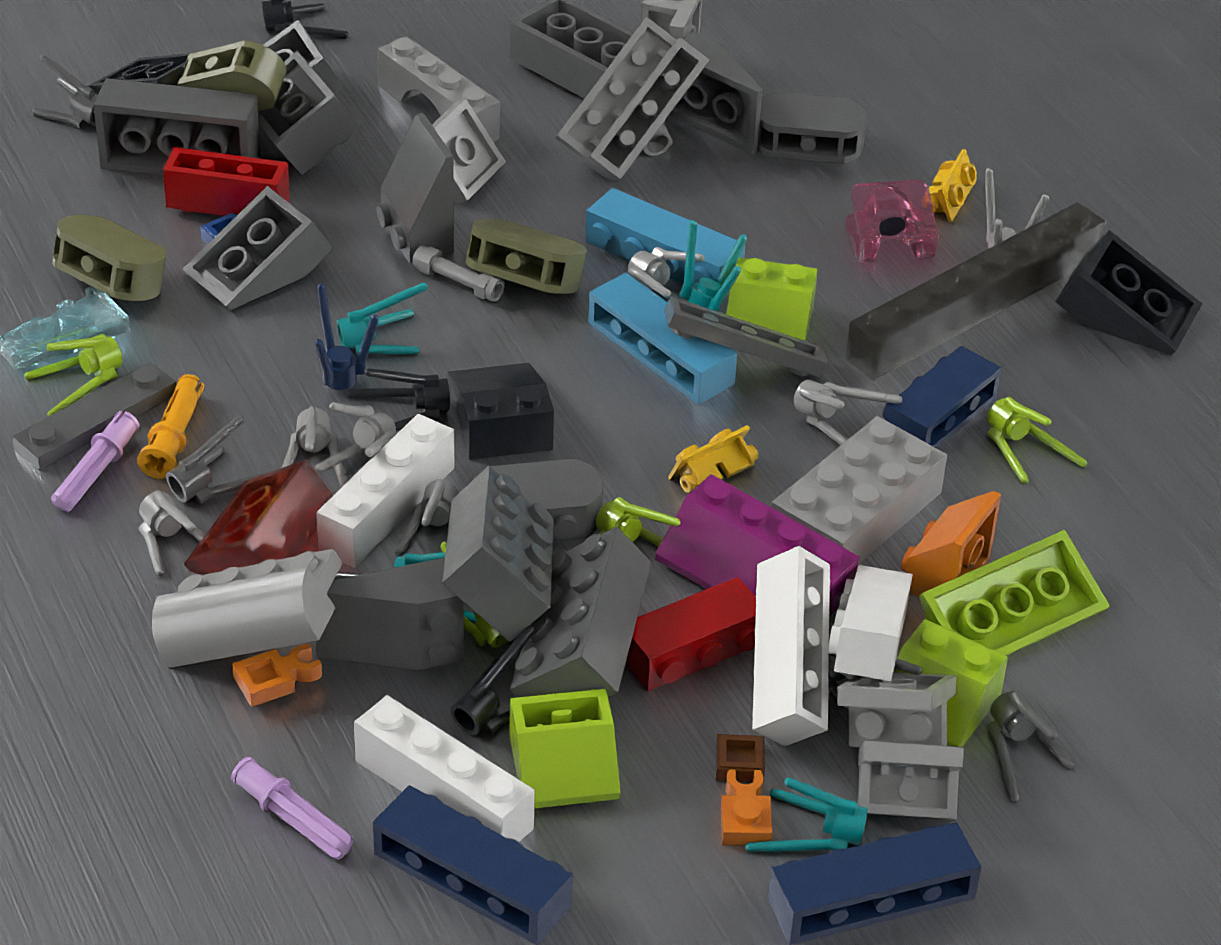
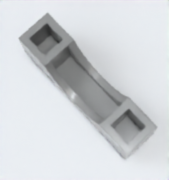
M407 36L377 48L379 87L400 102L423 93L432 101L441 116L455 102L466 98L492 141L495 142L500 139L499 100Z

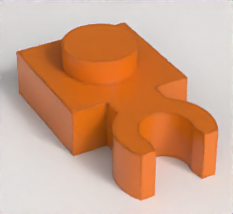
M310 644L298 645L289 652V655L281 657L278 651L273 649L232 663L233 677L251 707L294 693L295 681L313 682L322 677V663L320 660L312 661V647Z
M731 769L728 771L726 780L727 795H722L721 797L722 845L746 846L749 842L772 841L771 797L761 796L764 777L760 770H754V780L750 784L739 783L736 780V771Z

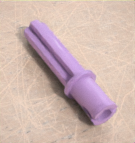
M122 411L117 412L104 431L92 437L91 449L52 495L51 501L54 506L59 507L62 512H70L110 462L120 460L123 455L122 449L140 428L138 420L132 414L126 411L124 414Z
M250 756L245 757L235 766L231 775V781L257 799L261 810L267 813H275L333 859L340 860L344 855L350 853L354 842L353 836L291 789V783L288 779L284 777L277 778Z

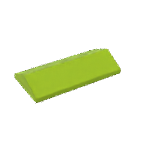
M1065 529L923 592L919 596L926 620L1005 656L1015 653L1110 607Z

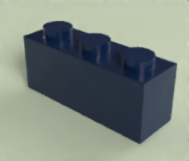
M960 346L947 357L943 356L940 358L936 365L926 374L916 377L911 385L899 394L903 399L902 403L887 402L882 416L887 422L938 448L997 399L1002 367Z

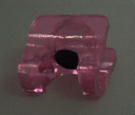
M915 179L860 183L852 187L850 197L854 213L846 217L845 229L852 243L857 262H877L876 255L879 251L880 242L889 239L904 242L910 247L916 258L935 257L938 245V229L933 215L930 192L925 182Z

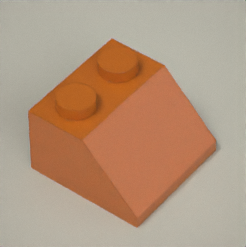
M991 491L948 506L937 521L931 520L928 523L920 543L916 547L911 545L902 560L901 570L905 571V573L913 574L910 594L919 597L923 592L982 567L989 562L1001 500L1000 493Z

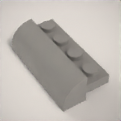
M646 16L555 138L585 161L583 164L606 179L619 181L709 62V59L681 37L676 40Z
M334 549L314 553L308 551L298 556L280 560L268 559L260 564L240 568L230 567L221 572L206 575L195 574L189 576L181 582L178 592L160 595L155 601L152 612V632L156 648L167 667L171 668L318 641L335 610V606L327 596V592L343 562Z

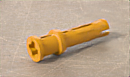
M185 374L179 377L161 422L151 427L147 435L148 446L142 448L137 457V465L147 476L164 479L167 472L176 468L175 457L183 451L187 443L185 429L204 390L203 382L197 386L200 380L199 377L192 374Z

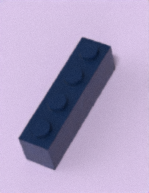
M408 785L373 821L374 855L535 945H538L572 907V873L568 872L559 863L548 861L526 849L517 840L506 838L484 826L475 817L466 816L447 806L432 794H425Z
M955 822L939 827H927L918 832L893 838H881L873 843L848 849H836L827 854L807 859L790 860L782 865L771 867L768 901L789 945L976 899L982 866L960 826Z

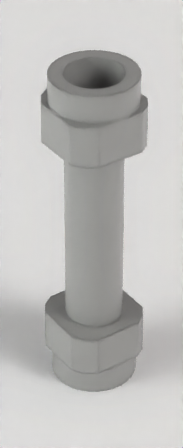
M421 245L414 253L412 264L421 273L428 276L439 273L473 288L474 295L480 299L496 302L504 291V280L484 272L478 274L442 258V251L432 246Z

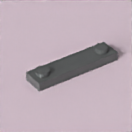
M670 296L664 312L668 327L675 334L683 338L692 339L696 336L784 365L790 372L799 376L812 374L822 378L828 365L823 347L672 296Z
M148 362L12 436L14 450L38 470H42L89 444L95 434L104 431L117 412L122 411L124 414L126 411L136 418L170 399L174 393L176 381L153 363Z

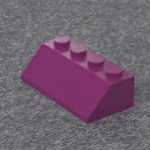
M712 474L685 497L675 518L680 520V525L678 527L670 525L655 553V560L705 589L739 577L756 596L757 564L800 546L830 564L829 617L839 608L846 578L855 579L859 556Z

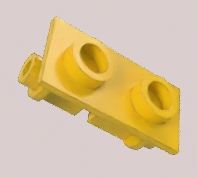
M966 149L961 150L956 160L945 161L941 164L939 172L932 182L933 186H930L921 198L922 209L926 213L945 212L948 222L954 220L977 179L976 168L973 163H970Z
M747 425L734 432L728 428L716 434L709 441V444L700 448L696 444L685 448L675 457L677 462L667 478L670 481L681 476V487L685 492L689 493L710 474L722 480L724 477L716 467L718 465L727 478L753 467L754 461L758 459V452L752 444L747 445L744 441V437L750 427Z

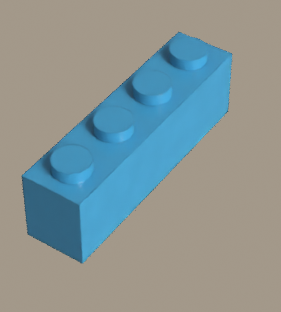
M611 188L586 210L585 242L628 261L639 251L652 253L655 247H660L667 251L686 252L690 220L615 188ZM697 224L696 253L703 254L705 260L703 262H695L693 284L699 282L700 278H710L716 281L738 241ZM745 245L739 255L741 258L745 256ZM666 260L670 268L669 278L684 284L686 261Z
M624 273L589 291L588 323L699 405L735 385L737 352L732 348L696 336L692 339H687L675 334L668 327L664 312L668 302L628 273Z

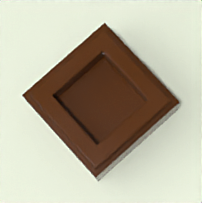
M717 734L716 781H726L727 773L730 769L736 771V780L738 782H753L754 770H760L764 777L765 736Z

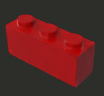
M174 147L163 168L166 208L179 209L185 212L215 214L222 217L233 212L238 215L267 186L287 202H290L288 162Z
M736 577L638 616L625 664L645 689L650 691L662 685L671 684L681 677L703 668L712 667L720 661L739 653L755 649L756 596L739 577Z

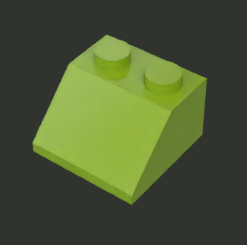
M738 257L736 266H740L741 272L730 289L726 315L806 341L814 308L818 269L804 267L799 264L789 265L763 261L758 258Z
M924 619L903 645L898 659L922 667L923 671L921 674L956 675V695L947 700V746L963 747L990 711L994 700L1001 695L1008 657ZM894 668V671H893V672L909 673V672H906V671L904 672V671H901V670H898V669H895V668Z

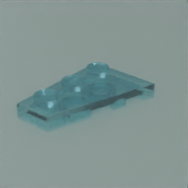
M90 286L85 289L86 297L74 303L73 300L66 299L57 304L58 312L48 318L34 317L1 335L0 353L15 370L31 368L38 365L40 361L58 355L73 354L78 351V349L48 351L46 348L47 344L87 339L101 334L115 339L117 335L131 331L129 317L107 294Z

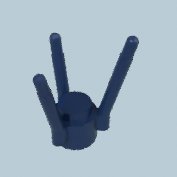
M319 283L317 285V293L326 349L321 339L315 341V347L323 372V384L334 390L349 389L357 382V375L365 374L366 360L379 317L376 314L371 316L358 357L356 358L348 347L335 346L325 285Z

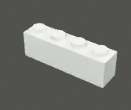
M417 414L316 512L318 551L334 549L344 564L356 568L422 501L426 486L437 479L443 480L454 469V429Z
M800 546L757 564L753 730L784 747L828 730L830 564Z
M859 565L855 579L846 578L844 593L841 595L828 647V653L836 655L835 672L886 681L892 680L906 618L913 574Z
M386 695L354 721L355 761L401 792L408 785H411L425 794H432L438 797L444 804L466 816L475 817L484 826L502 836L515 839L518 842L534 829V789L390 696Z

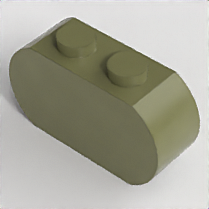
M244 40L189 54L177 86L257 94L258 111L274 107L286 75V66L279 55L271 49L256 42Z
M71 215L62 218L58 222L52 263L57 269L113 298L128 301H144L157 297L161 292L167 252L164 247L104 217Z
M483 218L473 221L465 262L474 270L549 293L569 294L579 290L587 249L579 242L508 220Z

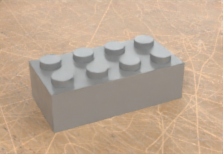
M876 416L772 501L771 508L858 555L859 565L941 494L947 454Z

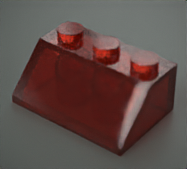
M306 459L247 480L187 558L184 565L191 572L206 575L221 572L230 567L240 568L260 564L268 559L280 560L298 556L308 549L307 541L317 531L316 512L334 495Z

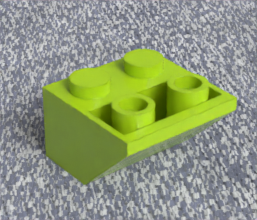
M606 689L510 698V742L517 778L535 790L534 808L620 799L621 792L614 722Z

